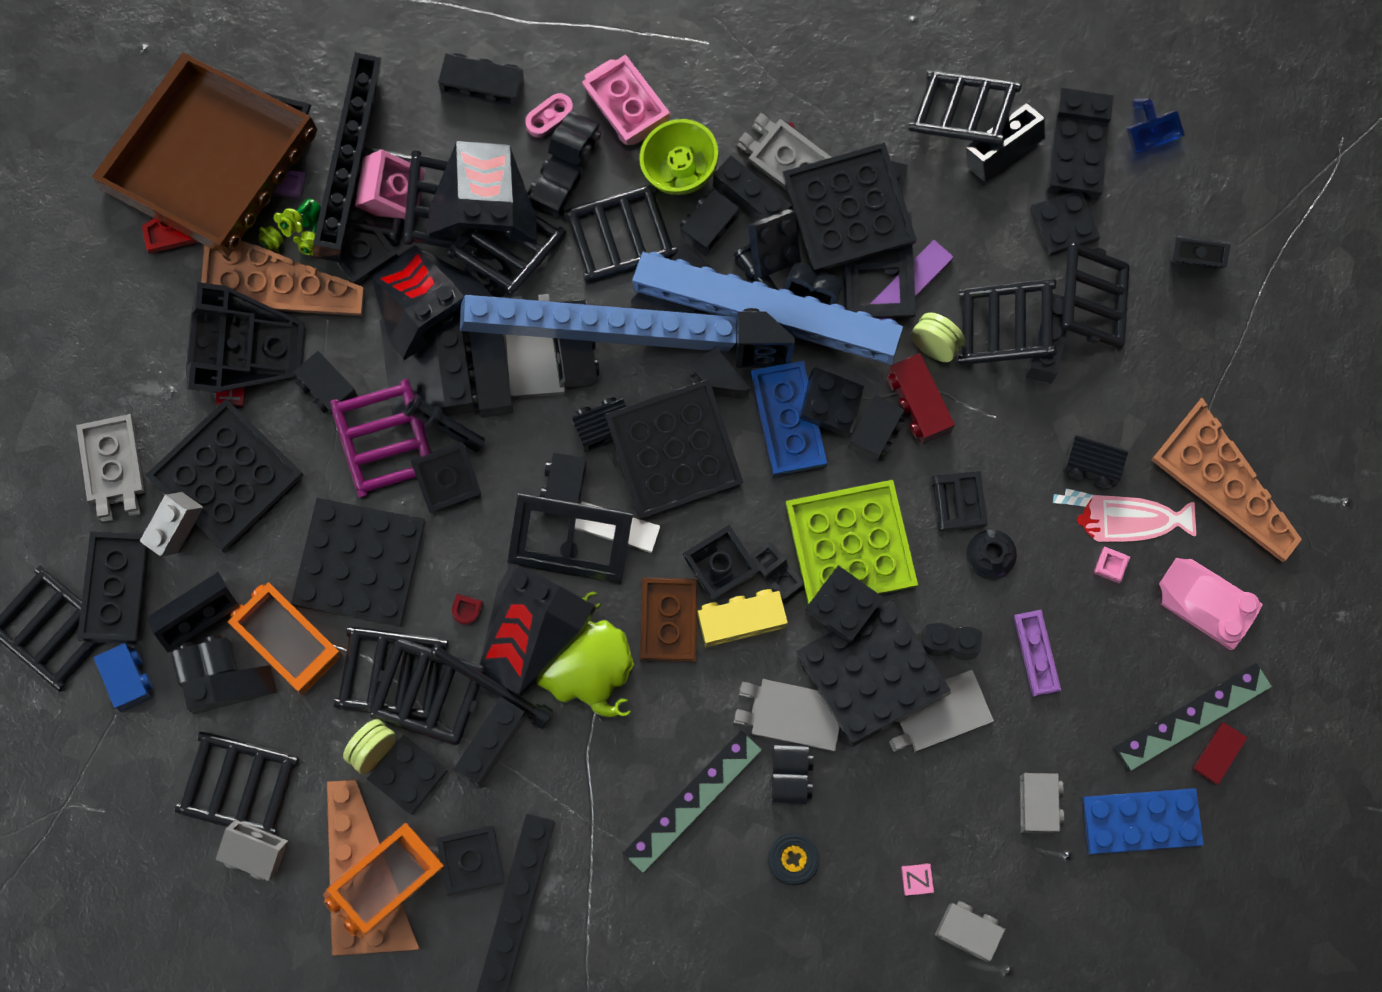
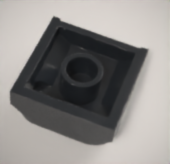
M730 525L682 553L690 570L712 601L738 585L748 582L751 577L759 573L758 567Z

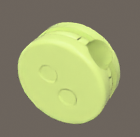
M936 313L924 314L911 332L915 345L924 354L940 362L952 361L965 342L961 330L952 321Z
M372 720L352 737L344 750L343 758L358 773L366 774L376 768L392 749L396 742V734L391 729H388L381 720Z

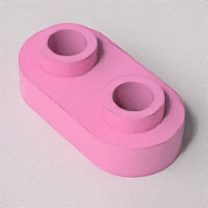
M554 94L529 112L526 117V128L529 134L541 138L555 130L562 124L566 115L570 111L573 112L571 99L565 94ZM559 107H562V108L565 109V110H564L563 112H561V113H558V112L555 111V110H556L557 108H559ZM537 123L544 124L542 128L535 127Z

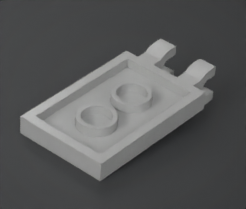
M760 113L755 119V124L752 128L764 135L756 142L745 132L737 145V148L741 151L751 154L748 158L750 164L786 191L787 188L782 176L783 171L831 158V156L783 120L779 119L774 124L763 113Z
M549 294L538 295L539 301L550 302ZM514 296L511 299H522V296ZM506 334L511 397L525 398L564 395V387H560L553 339Z
M128 414L76 425L87 502L90 505L96 503L97 517L101 518L102 523L114 521L110 504L124 502L125 512L129 513L130 518L140 516L141 510L137 495L143 494L145 491L132 415Z
M973 670L945 679L951 690L950 695L900 721L904 734L889 741L893 752L912 745L916 753L994 722Z
M762 679L761 687L742 682L739 696L754 698L752 713L737 709L733 723L753 727L751 733L753 736L829 752L835 751L839 724L818 690Z

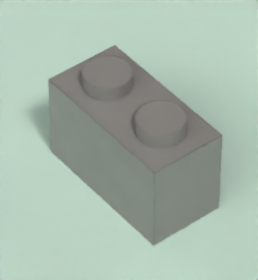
M183 492L166 494L141 537L140 542L161 557L177 554L203 507Z
M1024 773L1020 776L1021 833L1055 834L1060 831V827H1063L1064 811L1059 809V798H1063V782L1059 781L1058 774Z
M235 820L225 829L216 860L223 862L228 868L248 872L255 879L269 881L279 870L288 841Z
M958 901L957 905L954 903L949 904L934 936L985 962L991 961L1005 931L1004 928L999 926L1000 921L986 914L982 918L972 913L974 908L961 901Z

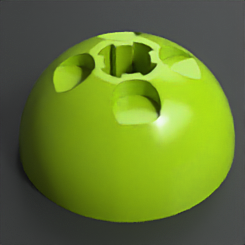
M676 119L665 122L656 127L643 142L640 151L642 172L655 188L664 193L686 195L696 192L705 186L715 173L719 158L717 142L711 131L696 121Z

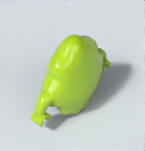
M590 592L582 599L589 602L592 596H597L598 594ZM596 604L597 608L595 610L599 609L601 604ZM589 620L583 633L536 680V683L550 691L557 700L563 703L575 698L580 699L598 715L604 717L630 715L632 711L622 713L619 709L622 703L629 700L620 699L615 706H611L606 702L615 687L626 684L629 672L634 666L625 633L615 628L607 620L597 623Z

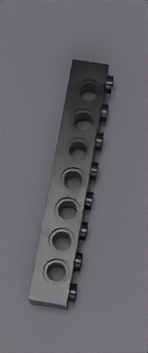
M358 52L354 54L313 243V257L335 262H340L380 75L381 57Z

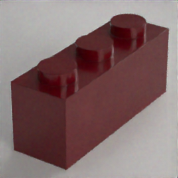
M918 353L890 365L888 375L886 376L887 382L892 391H897L900 398L898 400L899 407L904 409V415L908 414L911 421L909 426L914 438H919L923 445L951 433L955 424L921 354Z

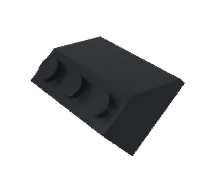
M747 308L743 311H738L735 344L736 368H767L791 363L795 338L766 311H760L757 308Z

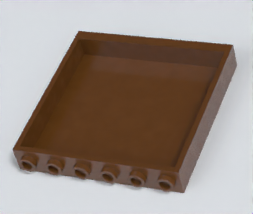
M183 52L92 175V179L102 191L228 257L239 246L241 238L248 228L254 225L256 217L262 208L268 205L276 188L285 181L286 174L293 164L299 161L305 147L314 140L318 129L311 116Z

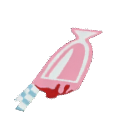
M1067 488L1065 496L1054 494L1053 503L1085 506L1083 514L1077 517V522L1098 542H1127L1156 538L1170 532L1176 526L1181 527L1190 535L1196 536L1194 502L1188 503L1181 511L1176 513L1165 505L1141 498L1092 495Z

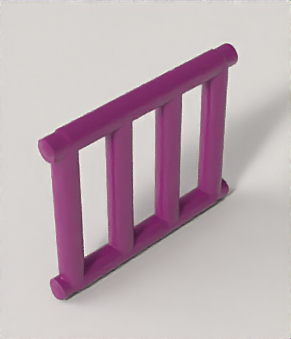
M403 379L399 382L400 385L342 402L340 400L330 401L334 420L359 498L368 495V491L416 478L414 469L411 467L365 481L360 465L417 448L421 456L431 453L422 422L413 416L407 417L404 415V412L352 428L348 427L344 412L402 395L407 406L414 396L409 379ZM411 422L415 438L356 454L352 441L353 438Z

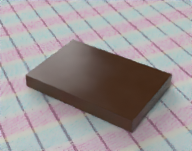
M642 577L640 661L696 663L697 579Z

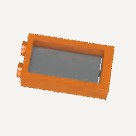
M268 582L265 586L260 585L251 594L252 598L245 605H240L239 608L231 613V619L228 623L303 696L343 655Z
M405 823L327 888L323 894L325 898L324 904L333 914L338 913L345 921L343 926L352 936L357 935L362 939L438 874L443 868V864L409 825Z

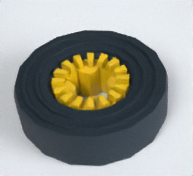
M789 833L781 836L772 844L768 853V864L771 873L779 881L787 885H800L815 875L819 866V853L816 845L808 837ZM792 851L794 855L798 853L801 855L798 867H795L793 864H787L789 852Z

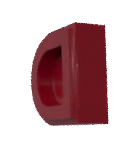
M456 594L452 606L453 618L458 624L463 626H470L476 623L480 617L484 602Z

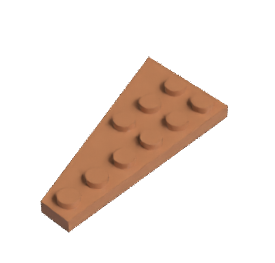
M242 240L228 257L204 245L202 283L227 286L278 311L363 316L365 289L359 285L336 276L328 275L313 267L305 266L290 258Z
M1201 398L1151 461L1281 562L1286 561L1301 542V537L1284 513L1278 510L1271 500L1272 496L1268 490L1262 487L1256 478L1257 475L1235 443L1229 440L1221 428V423L1217 418L1213 417L1206 407L1207 403Z
M356 780L327 782L330 886L380 845L378 835ZM384 853L338 891L365 924L399 895ZM403 904L362 939L357 935L352 936L343 926L345 921L338 913L333 914L331 912L332 956L420 950Z

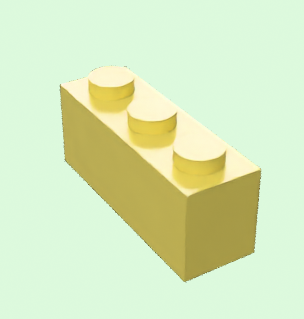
M772 589L759 591L756 593V597L745 599V596H737L729 599V603L718 605V602L703 605L702 610H698L697 614L705 648L785 629L788 624L780 592H772Z

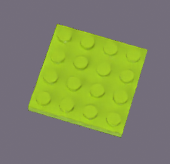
M893 480L785 502L808 604L838 565L879 595L918 586Z

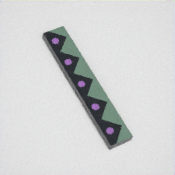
M1255 663L1114 748L1128 771H1131L1272 686L1258 664Z
M741 730L633 841L623 854L644 873L761 752V749Z

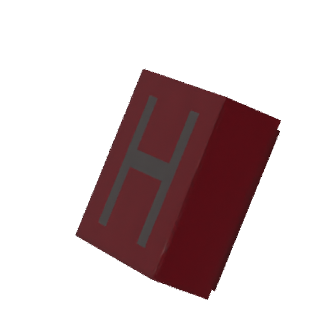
M246 387L217 392L216 406L218 407L227 399L235 408H244Z

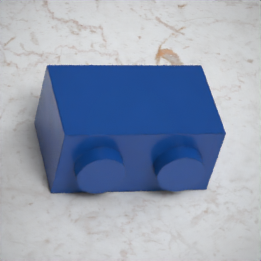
M124 643L93 657L115 709L123 712L153 698L150 690L153 689L152 682L147 673L142 674L139 665L143 662L136 648L132 649Z

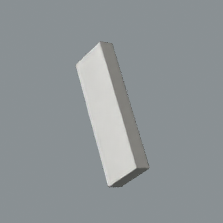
M583 501L581 502V504L599 507ZM633 517L628 546L652 554L660 526ZM576 518V530L613 541L616 525Z

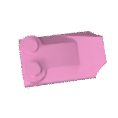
M626 55L618 60L610 59L586 74L585 80L582 81L583 87L618 133L620 141L626 145H635L641 142L656 127L670 119L668 109Z
M1175 558L1159 583L1162 590V606L1231 651L1235 649L1244 637L1263 605L1254 594L1243 592L1192 559Z

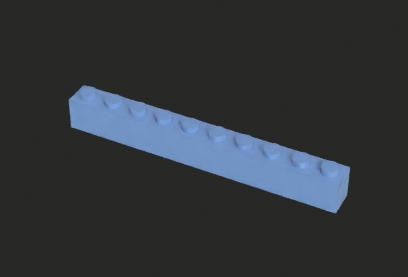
M642 252L632 280L633 288L636 292L716 315L736 317V320L738 318V311H743L747 308H757L770 314L793 337L893 365L903 331V326L891 319H876L863 311H858L857 313L848 311L839 304L827 305L820 303L814 297L806 296L803 298L794 295L793 292L786 289H779L778 291L768 288L762 282L755 281L750 283L743 281L737 275L728 274L726 276L717 273L709 267L698 268L691 266L690 263L684 260L677 259L673 261L666 259L657 252H651L650 254Z
M465 295L461 303L460 331L712 350L714 347H717L719 351L729 352L736 344V317Z

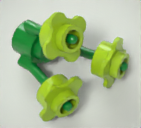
M307 198L297 210L287 208L281 214L276 213L273 218L278 223L279 228L276 230L272 226H268L266 229L261 227L259 229L261 233L258 235L259 242L265 249H272L275 253H278L280 251L278 247L284 242L281 233L290 237L294 232L300 233L303 230V226L308 227L312 225L310 232H302L300 236H295L293 241L297 243L301 253L313 255V243L321 206L315 200Z

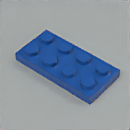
M804 361L752 370L750 375L773 476L827 466L819 426L799 419L808 385Z
M1196 788L1082 798L1089 855L1204 845Z

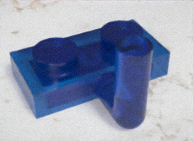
M1137 98L1133 101V107L1135 109H1143L1146 121L1126 128L1133 153H1140L1185 136L1178 110L1157 116L1151 99Z

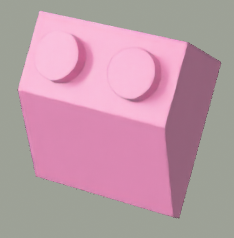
M384 150L363 157L355 207L375 216L405 219L410 162ZM422 168L420 169L419 181H423L425 170ZM418 191L417 206H419L420 197H421V192H419V191Z

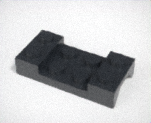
M1061 88L1057 100L1046 193L1052 194L1062 190L1086 193L1093 200H1099L1103 193L1106 144L1114 95Z

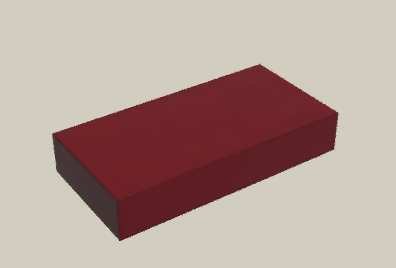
M1222 722L1192 770L1213 784L1218 785L1247 737Z

